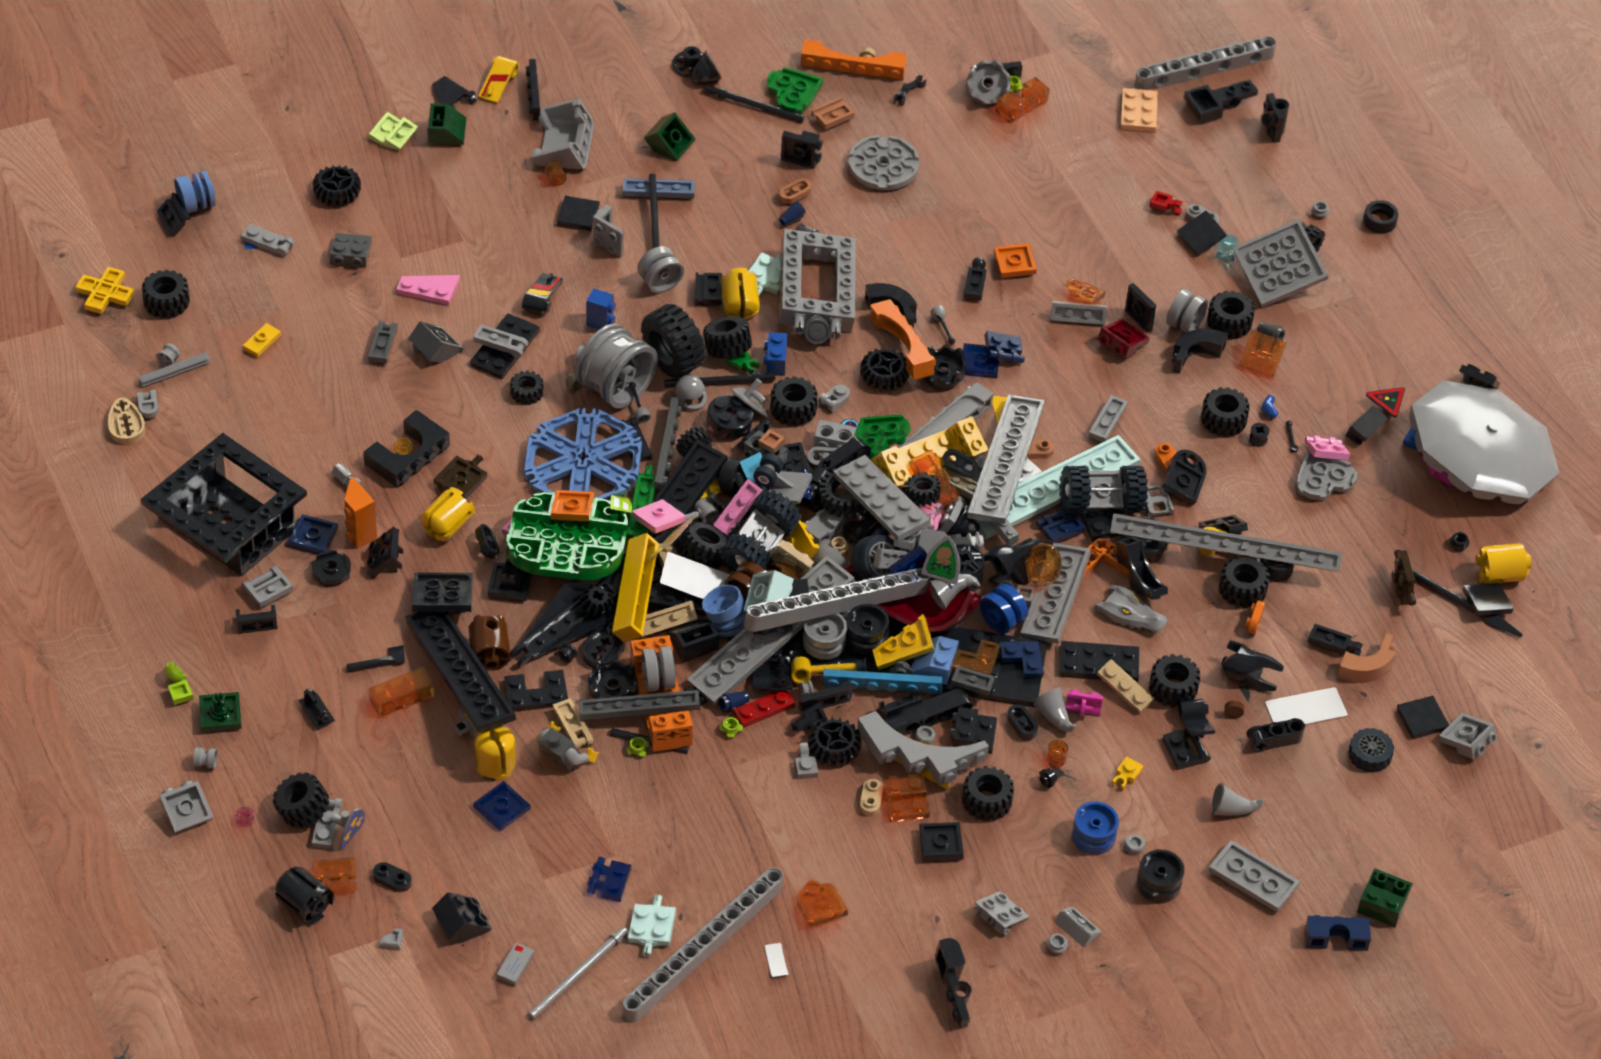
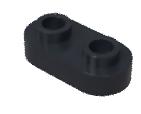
M948 449L943 454L942 461L951 470L968 478L973 477L977 473L978 463L971 457L956 449ZM949 456H954V457H955V461H954V462H950V461L948 460V457H949ZM970 465L972 470L966 471L965 466Z
M481 524L475 529V536L481 548L480 551L483 556L494 558L499 553L495 535L487 525Z
M1012 705L1008 710L1007 717L1019 736L1024 739L1036 737L1038 724L1029 711L1022 705Z
M386 862L378 863L373 868V878L377 883L397 892H405L410 889L412 881L411 875L407 871Z

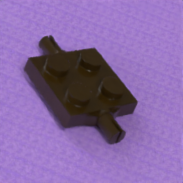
M477 454L472 461L456 456L434 478V484L444 489L438 494V497L445 490L454 487L462 491L463 494L461 496L467 499L487 478V472L477 466L483 461V457Z
M1407 550L1394 551L1396 558L1394 561L1395 569L1391 573L1392 581L1396 583V596L1400 597L1402 605L1409 604L1413 606L1416 604L1414 596L1415 577Z

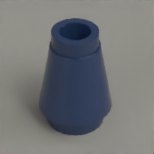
M799 202L792 203L779 218V221L786 227L803 218L806 211Z
M746 691L723 693V696H720L718 700L719 707L723 712H731L733 709L748 703L749 695Z

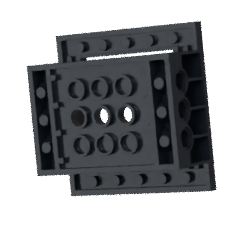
M221 433L141 498V504L227 567L243 576L292 535L295 529L294 506L307 496V490L226 434ZM224 457L277 494L263 504L232 483L225 475ZM211 510L218 511L217 513H208ZM224 520L232 521L231 523H222Z

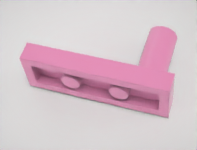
M747 479L713 525L728 536L729 532L732 531L731 529L736 526L737 522H740L763 490Z

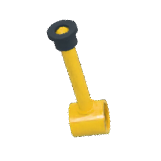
M796 657L791 662L792 680L797 684L800 682L806 683L807 680L811 679L812 673H823L824 669L867 672L866 658L864 660H857L856 663L811 666L808 658Z

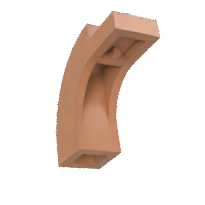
M1386 633L1380 650L1374 655L1364 657L1345 652L1338 678L1349 682L1366 683L1383 677L1391 669L1396 654L1393 651L1395 644L1392 643L1394 635Z

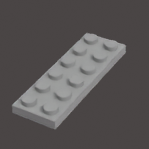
M866 455L833 471L834 477L897 541L930 525V519Z
M1053 543L1030 605L1028 617L1023 624L1021 637L1059 644L1091 555L1090 548Z

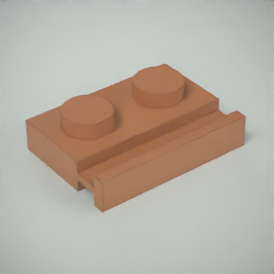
M839 97L812 109L811 115L815 116L818 123L827 130L854 118L855 112Z

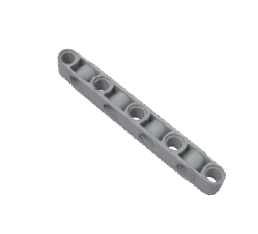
M1267 36L1141 67L1136 71L1134 86L1136 89L1149 90L1269 60L1274 57L1276 40L1273 37Z

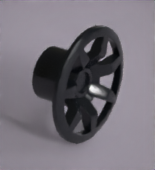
M686 47L684 51L679 52L673 58L672 65L674 70L682 76L690 77L692 69L704 53L700 52L697 47ZM676 61L682 64L677 67ZM686 67H688V74L680 70H683Z

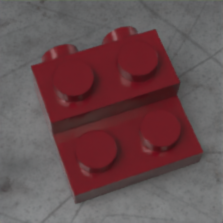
M1123 319L1102 327L1097 338L1102 346L1112 349L1116 355L1125 359L1136 354L1137 349L1148 344L1150 339L1149 336Z

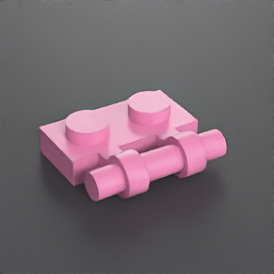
M1317 435L1305 437V444H1309L1308 450L1314 457L1349 461L1350 453L1342 445L1341 440H1337L1334 437L1320 438Z

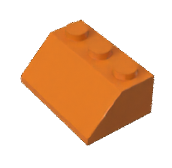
M352 477L344 499L345 525L347 528L346 538L350 543L360 548L377 539L375 501L357 480Z

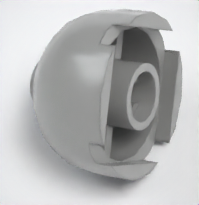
M824 539L818 544L820 549L812 558L815 563L812 567L817 565L826 556L843 569L848 567L844 566L847 562L835 546L831 548L828 545L830 543L828 539Z

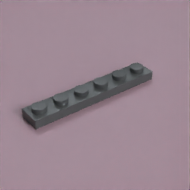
M671 397L655 478L656 495H658L668 481L666 473L670 474L671 462H669V459H673L674 448L671 447L676 444V434H674V431H678L679 428L677 417H681L682 406H679V398Z
M699 690L579 700L580 720L700 710Z

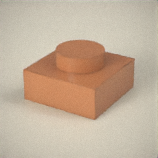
M771 429L758 440V446L773 454L785 443V437Z

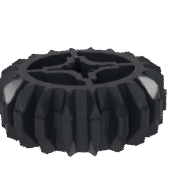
M332 164L330 168L325 166V169H320L313 179V192L316 199H319L321 203L325 202L327 206L333 204L334 207L336 205L342 207L344 203L349 205L350 201H355L361 190L359 175L357 172H354L353 168L348 169L347 165L341 167L339 164L337 167H334Z
M882 347L881 350L875 348L873 352L869 351L867 355H864L860 364V374L863 381L867 383V386L872 385L873 390L879 388L880 392L882 389H886L888 392L890 389L895 391L897 387L901 388L903 384H906L910 376L906 370V357L903 356V353L898 354L897 349L891 351L890 347L888 350Z
M832 716L829 721L824 718L823 723L818 721L816 726H812L811 732L808 734L810 754L814 755L816 760L820 759L821 764L827 762L828 767L831 764H835L838 767L839 763L845 766L847 761L852 763L853 758H857L861 750L862 738L859 729H856L855 724L849 725V720L843 722L841 717L838 720H834Z

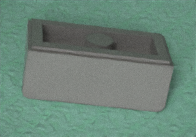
M1074 907L1061 910L1055 920L1059 927L1083 947L1087 946L1102 933L1101 930Z

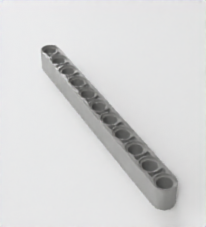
M917 568L751 605L747 608L743 626L748 631L757 632L850 611L861 604L876 605L924 594L928 590L931 577L922 574L923 568Z
M770 868L627 995L623 1000L624 1019L628 1022H636L641 1019L777 896L783 887V872L778 868Z

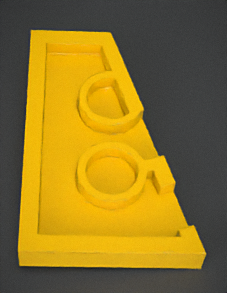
M924 614L919 616L918 620L912 625L908 624L905 626L901 633L895 637L891 636L873 649L876 665L879 670L895 665L898 661H906L934 651Z

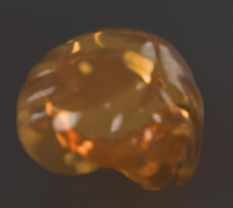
M1045 543L1032 547L1026 560V571L1029 575V580L1034 585L1047 586L1054 583L1061 573V555L1054 546Z

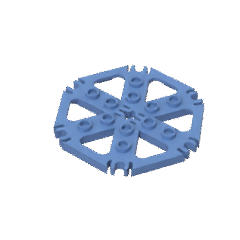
M580 408L541 423L540 426L536 427L537 432L540 434L531 433V437L528 439L524 469L526 480L533 478V480L529 481V484L538 493L553 492L546 485L571 474L569 491L589 492L592 474L614 486L611 492L596 497L609 501L611 500V495L622 496L627 494V491L631 490L630 484L627 483L636 484L642 452L641 438H633L637 436V431L634 430V427L598 409L597 415L595 408H593L591 414L586 413V408L582 409V414H580ZM569 423L578 424L575 442L554 430ZM600 424H606L620 432L595 443L597 427ZM539 448L546 449L559 456V458L534 466L535 452ZM584 452H585L586 458H585V460L583 461V464H582V460H581V459H582V456H583V454H584ZM625 452L633 454L631 470H626L607 460Z

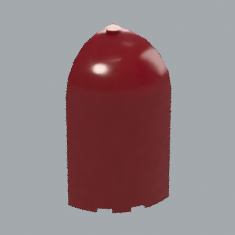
M908 560L906 571L923 568ZM851 565L844 569L854 577L855 582L860 581L854 574ZM929 585L927 592L924 594L876 604V606L885 610L888 616L906 625H912L918 620L919 616L924 614L929 632L936 633L951 630L968 618L977 608L982 596L964 588L955 596L947 608L942 610L935 602Z

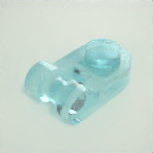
M1227 234V237L1219 243L1216 258L1221 259L1223 257L1227 258L1228 261H1234L1235 253L1233 252V247L1238 246L1237 237Z

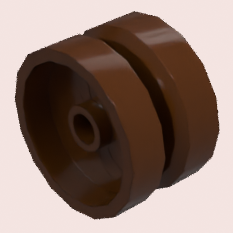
M744 561L737 567L735 572L726 578L724 585L736 586L746 603L753 574L766 571L752 561Z

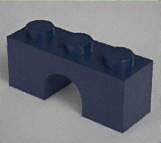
M1307 916L1305 924L1306 948L1327 949L1329 938L1336 935L1345 939L1347 950L1368 951L1371 941L1370 919L1341 916Z

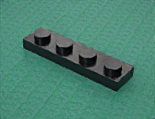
M529 59V66H526V77H530L527 78V89H531V91H528V101H532V103H529V114H533V121H538L540 116V100L536 59Z

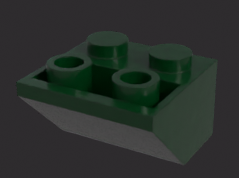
M431 103L428 123L429 144L464 145L466 117L449 104Z
M1374 868L1360 898L1357 913L1396 927L1413 883Z

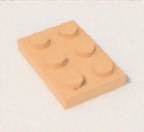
M1123 88L1121 130L1156 132L1158 91Z

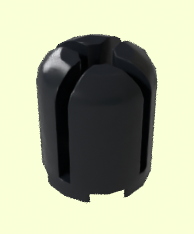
M297 866L285 871L279 877L274 891L276 899L301 920L310 924L317 923L324 917L322 913L329 904L333 905L335 898L334 892L303 867Z

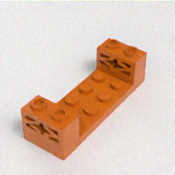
M669 635L630 641V661L635 668L639 695L680 692L676 675L675 689L664 690L659 679V689L656 692L646 691L642 675V649L653 648L657 660L660 647L670 646L673 654ZM689 711L644 715L653 752L692 746L693 725Z

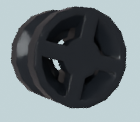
M1263 423L1252 425L1249 435V441L1252 445L1261 447L1267 443L1269 435L1268 426Z

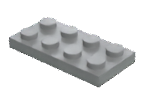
M1232 840L1212 862L1208 870L1277 913L1300 884V881Z

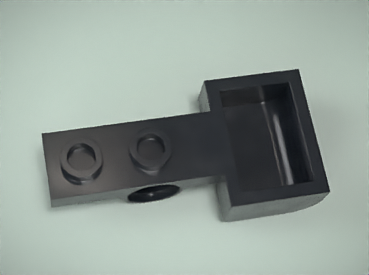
M1249 79L1215 90H1211L1208 85L1184 92V99L1199 121L1205 124L1222 118L1223 105L1233 109L1240 104L1241 100L1257 96L1258 90Z
M953 938L939 940L934 955L942 983L946 984L947 1000L953 1006V1019L955 1022H958L959 1028L967 1027L970 1016L966 1004L972 990L967 982L959 981L965 965L964 955L957 940ZM962 991L965 993V996H959L956 992Z

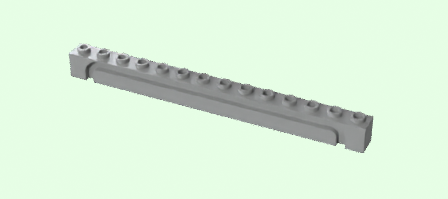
M976 382L973 386L968 387L962 395L956 397L950 405L942 408L938 415L931 417L927 424L919 427L915 434L907 437L906 442L898 448L944 431L955 423L971 416L975 421L992 407L994 394ZM847 489L843 490L840 496L837 497L844 500L856 499ZM819 510L810 521L805 522L807 526L806 531L814 537V544H819L824 539L831 541L858 519L860 514L856 513V518H852V514H848V518H844V514L837 517L836 512L832 515L829 513V510Z

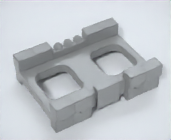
M1161 485L1148 486V499H1146L1147 505L1145 508L1147 517L1152 518V515L1168 513L1170 516H1173L1174 508L1168 491L1163 489ZM1159 489L1161 496L1151 497L1148 491ZM1162 503L1165 505L1166 510L1155 511L1153 507L1154 504Z

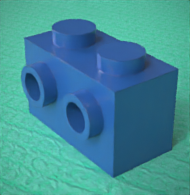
M593 288L586 300V326L600 330L606 325L614 324L616 319L614 315L616 303H614L613 294Z
M769 332L768 340L764 342V351H768V353H764L763 364L767 365V373L785 376L787 333Z

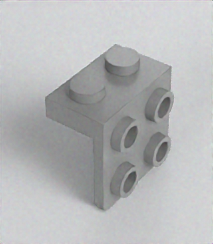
M606 204L593 216V242L607 249L610 253L621 257L624 248V232L612 225V207Z

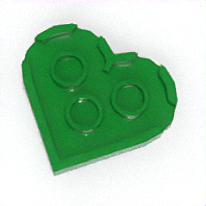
M783 67V70L776 72L772 70L767 78L768 92L777 95L778 108L801 115L811 105L822 87L823 78Z
M899 414L862 417L855 437H859L870 446L871 454L868 458L872 459L880 452L885 451L889 445L905 443L906 437L911 431V425L903 415Z

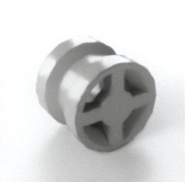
M166 343L163 346V350L158 352L157 359L164 366L174 364V360L178 359L181 353L175 345Z

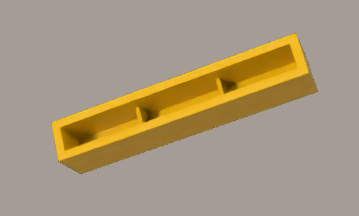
M648 533L628 540L612 630L624 643L643 636L657 554L652 558L650 557L658 549L659 544Z

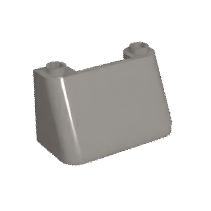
M580 98L543 107L539 116V122L545 128L542 150L536 148L531 154L533 163H536L537 166L573 170L586 168L594 123Z

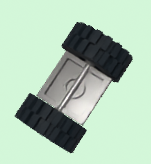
M1065 466L1061 472V483L1059 484L1061 508L1066 514L1086 513L1088 510L1120 509L1121 513H1143L1147 505L1146 499H1148V479H1146L1145 469L1142 468L1143 466H1122L1118 471H1088L1086 466Z
M761 491L749 510L751 513L738 533L732 534L721 549L720 558L724 560V565H728L730 571H735L742 562L752 561L766 571L771 563V553L783 536L787 537L791 534L801 519V513H798V507H794V502H790L788 497L784 498L781 493L776 494V491Z

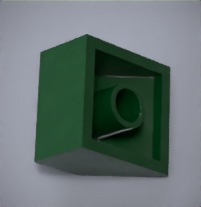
M675 112L661 117L644 137L654 152L674 161H677L696 140Z

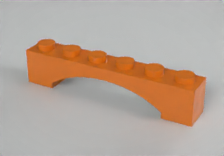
M804 39L801 52V66L903 81L907 54L890 51L889 54L882 56L858 57L833 51L823 46L820 41Z
M891 299L871 304V320L876 328L884 329L894 334L907 347L910 354L906 355V370L912 379L916 380L934 375V367L936 366L934 356L930 355L926 345L924 346L920 337L914 333L913 327L907 323L905 316L900 313L898 306L894 305Z

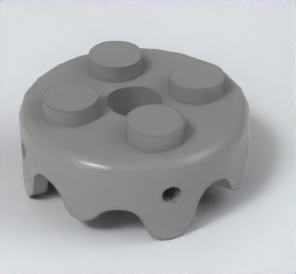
M981 61L968 73L966 79L967 90L970 96L978 103L985 105L995 104L1009 93L1010 74L999 61ZM984 79L992 81L990 88L984 86Z

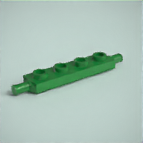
M646 465L644 474H639L632 511L653 503L656 476L652 475V465L650 467ZM631 513L627 538H634L647 533V527L634 519Z

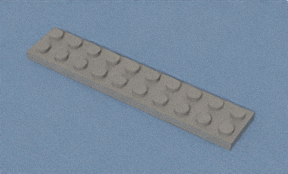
M1008 394L968 509L967 518L1000 524L1006 523L1045 406V400Z
M828 556L823 558L801 578L808 579L810 592L855 582L851 574ZM805 621L792 623L793 631L785 633L775 632L765 635H753V632L744 628L687 678V683L695 687L696 690H699L701 695L716 706L719 697L723 696V693H730L797 634L804 627Z

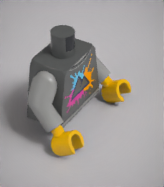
M551 722L548 728L541 731L536 737L540 753L568 772H571L576 765L588 761L594 763L599 752L593 751V748H588L586 753L580 754L574 742L559 732L561 727L555 726V722Z

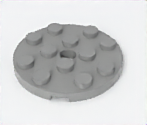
M874 135L860 140L852 147L849 153L848 166L852 176L867 188L897 190L912 182L919 170V156L915 148L901 138L891 135L890 138Z

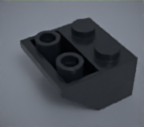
M700 619L667 631L683 662L719 649V634L710 620Z
M447 892L432 907L449 940L465 942L492 930L488 917L482 912L479 901L474 897Z

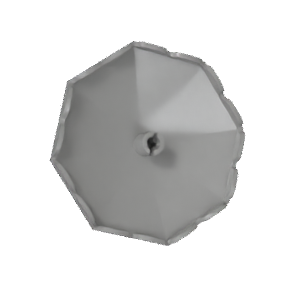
M1443 380L1410 407L1409 420L1412 429L1416 430V448L1419 453L1422 452L1424 454L1425 462L1440 473L1446 471L1449 481L1456 488L1463 492L1471 491L1476 498L1490 500L1500 496L1501 501L1505 503L1522 504L1524 501L1529 502L1541 489H1545L1560 473L1547 428L1500 390Z

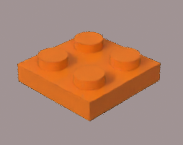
M1029 243L994 247L993 253L1001 278L1036 274L1037 268Z
M556 490L551 509V519L560 521H589L595 499L594 492Z

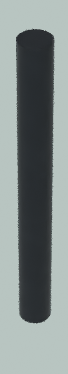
M615 728L611 729L610 736L627 740L641 737L651 745L649 736ZM690 746L670 750L688 754Z

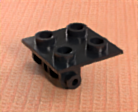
M780 656L777 659L776 666H759L753 672V690H793L791 666H788V659L785 656Z

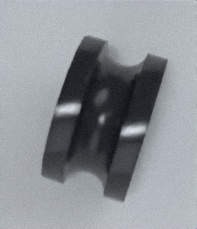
M564 643L562 648L557 651L558 656L566 663H571L573 658L577 656L576 649L568 643Z

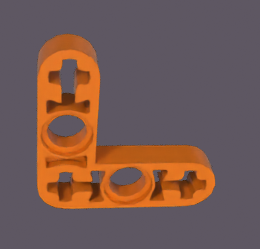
M1098 538L1088 547L1091 550L1090 556L1094 557L1095 560L1088 561L1082 579L1103 560L1129 576V568L1119 564L1118 560L1112 558V556L1117 555L1115 544L1105 538Z

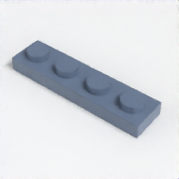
M623 178V196L650 197L649 179ZM656 179L657 197L694 198L695 181Z

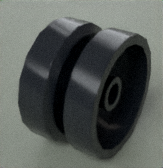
M861 604L848 612L846 617V643L855 652L865 655L873 654V649L889 639V617L885 610L879 606Z
M1162 849L1149 851L1145 854L1140 862L1137 876V887L1140 893L1146 899L1162 903L1177 897L1184 877V864L1181 858L1171 851Z

